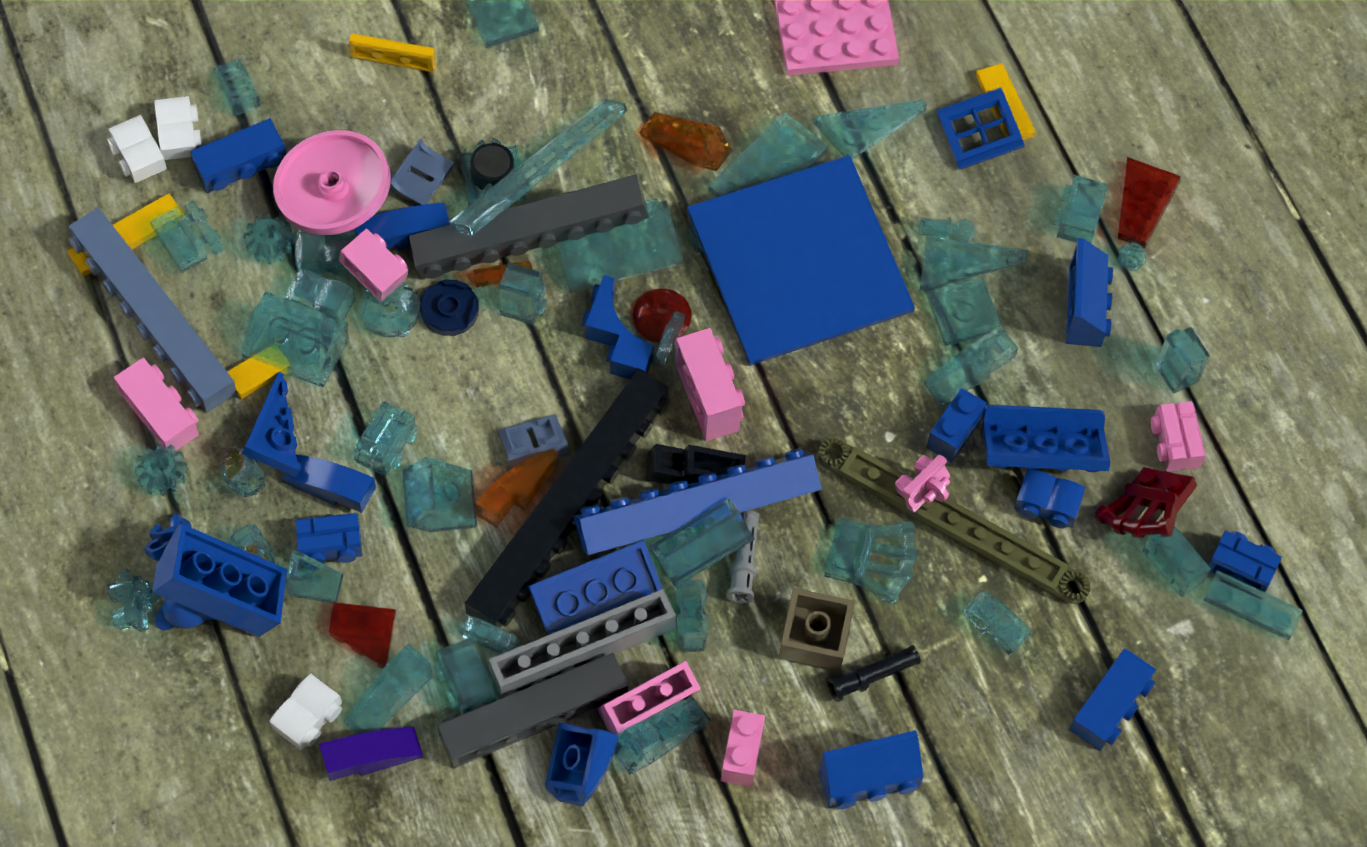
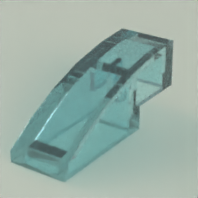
M999 326L941 366L924 381V385L941 407L953 400L961 387L967 391L989 379L993 371L1014 360L1018 347L1002 326Z

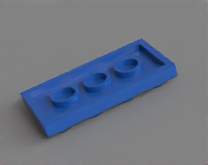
M641 540L528 586V589L548 636L662 590L663 587L645 541Z

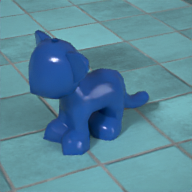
M174 514L170 518V527L163 530L160 523L155 525L149 532L152 541L144 548L146 555L158 562L177 526L182 523L192 528L191 523L182 518L180 514ZM165 598L163 607L156 613L155 623L157 628L163 631L174 627L191 629L207 619L215 618Z

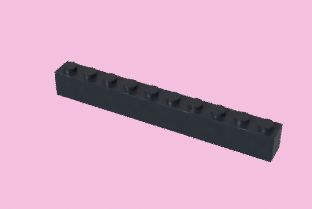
M639 369L635 372L466 600L465 609L467 615L495 633L502 626L507 627L515 616L516 611L514 609L520 601L524 603L531 595L528 586L533 584L538 577L543 578L551 566L549 561L555 553L559 555L565 549L568 543L567 537L571 531H577L574 516L582 514V508L598 504L603 494L601 490L607 483L612 484L620 471L618 467L623 460L628 461L633 456L637 447L635 444L640 437L645 438L653 427L652 421L656 415L661 416L666 411L670 403L668 399V386Z

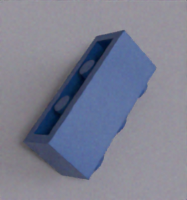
M271 118L190 151L193 166L207 193L214 190H222L229 184L240 179H248L264 169L277 167L287 155L285 145Z
M1124 648L1076 715L1069 730L1099 751L1103 749L1106 743L1112 746L1122 732L1118 728L1119 724L1123 719L1129 722L1139 706L1135 702L1138 697L1142 695L1146 698L1156 682L1152 680L1156 668Z

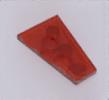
M1127 157L1118 239L1145 249L1180 184L1181 176Z

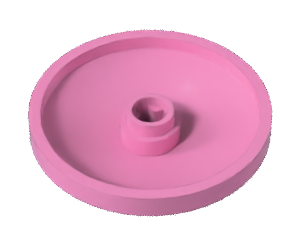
M346 130L322 132L303 140L283 158L274 178V197L284 218L297 229L315 235L340 234L362 225L381 208L390 189L391 173L384 153L370 138L360 133Z

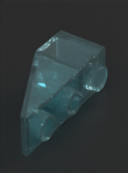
M692 696L625 729L618 740L614 755L631 775L657 761L709 724L711 719Z

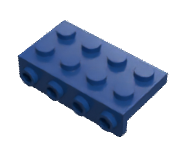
M987 405L982 425L986 463L988 466H995L997 468L1009 466L1024 467L1032 470L1051 468L1059 471L1069 469L1085 470L1088 472L1109 471L1110 456L1104 432L1105 414L1102 410Z

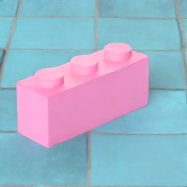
M143 357L113 377L119 393L168 455L199 436L196 424L199 422L198 418L190 407L183 408L180 404L182 399L172 385L170 387L165 385L162 381L165 379L164 375L156 364L150 366Z
M685 661L602 705L597 710L608 731L618 734L701 688L688 663Z

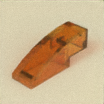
M552 448L519 463L502 475L475 503L476 516L497 528L513 505L525 510L558 465V451Z

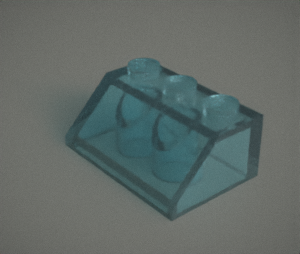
M265 291L252 314L241 356L282 369L283 373L324 388L349 342L348 322Z

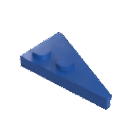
M278 372L242 454L296 478L301 469V464L297 463L295 452L297 440L293 434L292 411L287 404V382L284 380V374Z

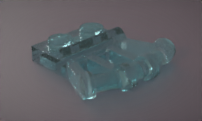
M839 517L824 577L863 586L886 603L894 605L899 599L898 594L907 582L913 579L914 571L912 566L913 562L917 561L919 554L915 549L913 536L916 532L915 524L913 522H902L898 525L876 527L872 523L868 525ZM901 536L903 548L875 542L874 540ZM871 553L901 560L900 567L870 561ZM866 572L894 580L889 587H884L867 576Z

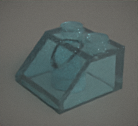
M425 457L402 470L407 526L426 532L477 527L472 470L430 457Z

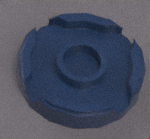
M444 279L425 290L420 299V315L424 324L432 332L442 336H456L466 332L476 322L479 316V300L468 284L459 280Z

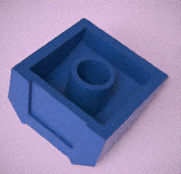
M559 723L545 781L546 789L559 802L584 806L602 782L614 756L620 735L595 728L585 729Z

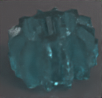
M268 212L266 219L263 220L256 215V224L248 223L246 227L247 233H244V243L247 245L248 254L254 255L255 260L258 262L266 258L269 265L273 258H277L282 262L283 253L291 254V245L295 242L289 222L284 223L281 215L272 219V215Z
M158 442L156 450L152 451L151 448L146 446L145 452L147 456L138 455L137 462L139 465L135 466L134 472L139 477V485L147 487V491L151 495L159 489L160 495L165 496L166 489L170 488L176 492V483L185 484L186 478L184 473L188 471L187 463L184 462L183 453L181 451L176 452L175 447L171 444L164 450L162 444Z

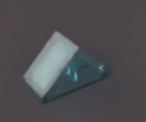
M298 550L292 551L285 580L290 596L333 604L337 603L344 574Z

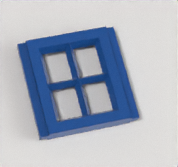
M1002 88L936 110L959 170L1025 147ZM997 105L1002 118L982 125L977 112ZM972 114L976 128L956 134L951 121ZM1005 123L1010 136L989 143L984 130ZM979 132L984 145L963 152L958 139Z

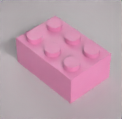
M711 328L676 338L675 367L705 442L738 432L740 430V421L744 418L742 406H745L741 389H735L732 381L734 380L733 369L729 362H724L722 354H724L722 342L719 337H714Z

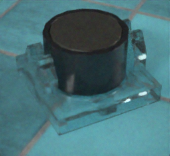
M492 138L491 143L485 144L484 140H480L475 145L474 152L460 154L469 208L526 200L517 145L505 147L501 145L499 140Z

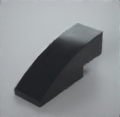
M655 444L647 455L646 481L665 484L687 481V484L698 482V477L701 475L716 473L717 476L727 474V469L730 467L745 465L746 455L695 445H688L685 449Z

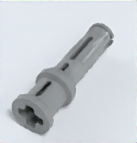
M751 510L740 512L735 562L730 566L729 574L732 576L731 587L727 590L726 595L728 600L741 604L750 603L754 600L752 584L753 579L757 575V569L754 565V552L759 514Z

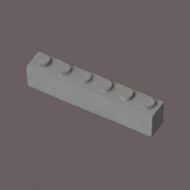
M664 589L493 657L489 659L490 674L500 697L511 690H518L519 692L530 687V684L537 679L547 678L548 680L559 675V672L564 668L582 666L588 663L590 658L598 654H605V656L611 653L616 654L675 630L676 615Z

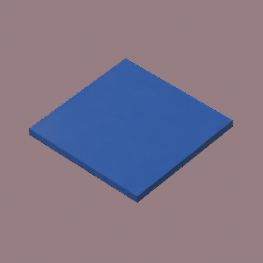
M850 155L687 207V213L749 366L912 313L915 310V306Z

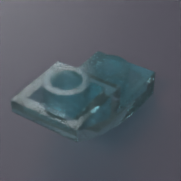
M985 590L980 591L962 610L982 634L989 632L1008 655L1015 653L1033 633L1016 614Z

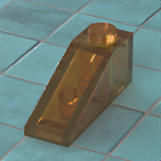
M657 112L653 113L639 132L643 138L690 164L717 171L732 152L719 126Z

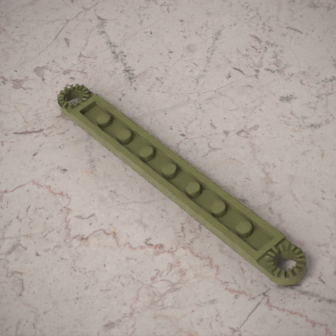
M839 438L826 439L821 443L818 459L821 465L1068 603L1078 604L1087 598L1091 584L1084 573L1074 570L1068 564L948 498L944 502L936 499L931 503L925 502L913 513L907 509L905 499L897 492L895 482L905 474L862 450L846 444L843 440H839ZM830 448H836L842 453V456L838 460L835 459L833 461V459L829 460V457L827 458L825 452ZM1070 581H1076L1081 584L1083 591L1079 594L1076 593V595L1075 593L1071 594L1070 591L1068 592V588L1066 589V584Z

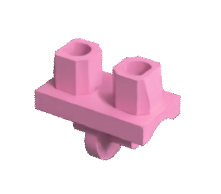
M940 454L935 459L922 455L914 466L915 472L918 475L914 479L908 475H902L895 482L896 490L905 499L907 509L915 513L925 502L931 503L934 499L944 502L949 497L946 487L950 484V473L945 467L946 458Z

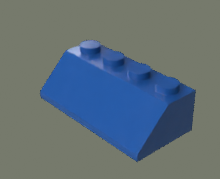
M181 523L177 526L156 565L152 593L260 637L281 623L287 569Z

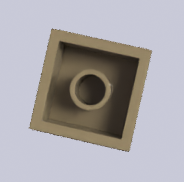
M793 588L779 658L840 671L855 601Z

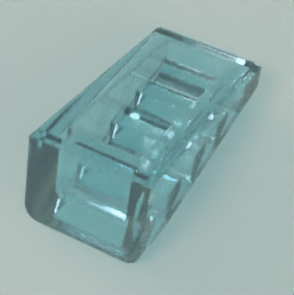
M241 59L214 68V72L234 116L261 107L257 91ZM236 69L239 70V71H237V72L231 73V74L226 75V76L223 75L224 73H227V72H230V71H233V70H236ZM240 76L242 77V78L239 79V80H236V81L227 83L228 80H231V79H234V78H237V77H240ZM245 84V86L231 91V88ZM248 91V94L234 98V96Z

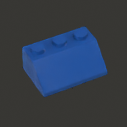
M1084 238L1077 239L1069 264L1066 344L1101 347L1105 336L1109 337L1111 332V319H1106L1107 310L1110 311L1112 305V293H1107V287L1112 283L1113 267H1108L1109 255Z
M914 730L823 752L818 773L828 808L837 806L838 809H846L854 806L856 801L868 799L869 802H875L886 798L887 794L899 791V794H908L916 791L921 786L924 777L917 731Z

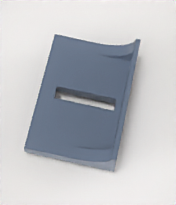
M420 138L391 178L389 190L417 205H425L453 169L455 162L430 149ZM413 169L419 172L420 174L432 179V183L412 173L410 170Z
M556 414L498 430L511 471L569 455L568 443ZM529 431H533L539 447H533L528 435Z

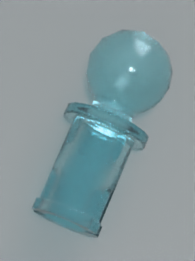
M921 217L919 228L921 229L919 230V236L945 237V240L948 241L950 235H954L958 241L967 242L975 235V226L967 219L959 220L955 224L951 223V217H948L947 220Z

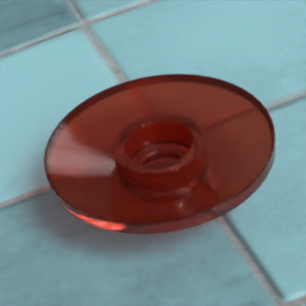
M654 289L646 292L637 300L633 308L635 328L643 337L654 342L666 343L674 341L676 338L683 336L691 324L692 313L689 303L681 294L670 289ZM666 309L668 311L666 313H659L657 310Z

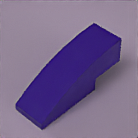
M414 727L366 732L319 744L329 781L359 772L363 776L423 758Z

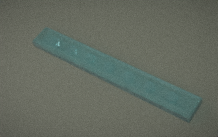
M603 99L449 221L451 229L473 236L628 112L625 103Z

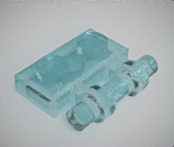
M194 200L184 205L189 213L184 217L176 207L151 221L152 228L181 273L207 260V255L203 250L205 247H210L215 255L225 250L220 242L221 237L219 233L211 228L206 220L207 214L203 208L199 209ZM196 225L203 236L196 239L190 226Z

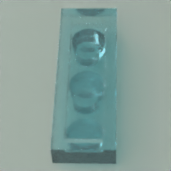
M1218 570L1203 601L1287 640H1290L1303 610Z

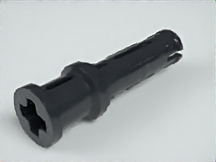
M911 645L864 666L852 665L850 670L836 676L831 674L826 677L829 692L836 702H840L843 700V696L858 690L864 692L869 688V684L920 664V655L918 651H915L916 647Z

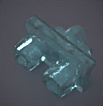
M128 569L119 571L120 579L107 585L111 600L116 603L123 601V608L114 610L111 613L112 624L120 630L132 627L140 632L149 630L147 612L153 611L152 603L159 601L161 596L152 593L153 588H150L148 580L143 581L140 576L131 575Z

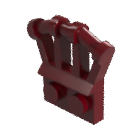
M1143 467L1131 484L1127 483L1125 485V491L1122 496L1109 506L1101 505L1096 510L1095 518L1101 524H1108L1117 534L1125 535L1131 533L1132 537L1139 539L1148 535L1158 534L1162 537H1170L1173 533L1177 513L1195 490L1197 483L1192 476ZM1149 507L1147 511L1144 513V515L1141 517V519L1138 520L1139 516L1142 514L1145 508ZM1163 511H1165L1163 518L1160 519L1159 522H1156L1160 515L1163 513Z

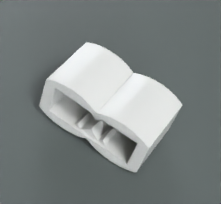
M189 96L154 100L160 151L164 160L191 157L190 151L202 146L200 129L194 130L193 123L199 121L197 105H191Z
M141 115L109 128L111 138L107 139L113 155L119 153L122 160L118 162L125 177L131 176L134 183H137L167 169L164 157Z
M309 674L270 719L271 728L299 750H303L306 746L311 747L321 735L320 728L327 721L333 722L342 710L340 706L342 704L341 697L315 676Z

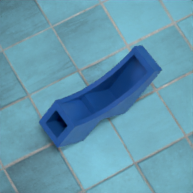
M603 275L600 285L595 284L591 294L592 308L591 310L586 309L583 315L581 326L585 327V339L610 346L606 359L607 362H610V374L626 379H631L638 369L648 374L653 360L654 345L639 339L621 323L613 306L615 278Z

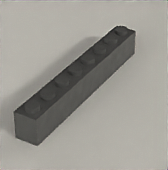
M637 174L417 233L410 235L409 238L415 268L422 279H433L440 277L443 273L455 270L464 271L473 265L481 263H493L499 258L506 256L523 255L532 249L540 247L549 248L558 242L579 240L584 235L608 232L614 227L621 225H634L641 222V220L649 218L643 188Z

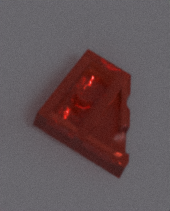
M334 602L329 635L340 643H346L359 655H365L373 660L381 669L387 670L396 609Z

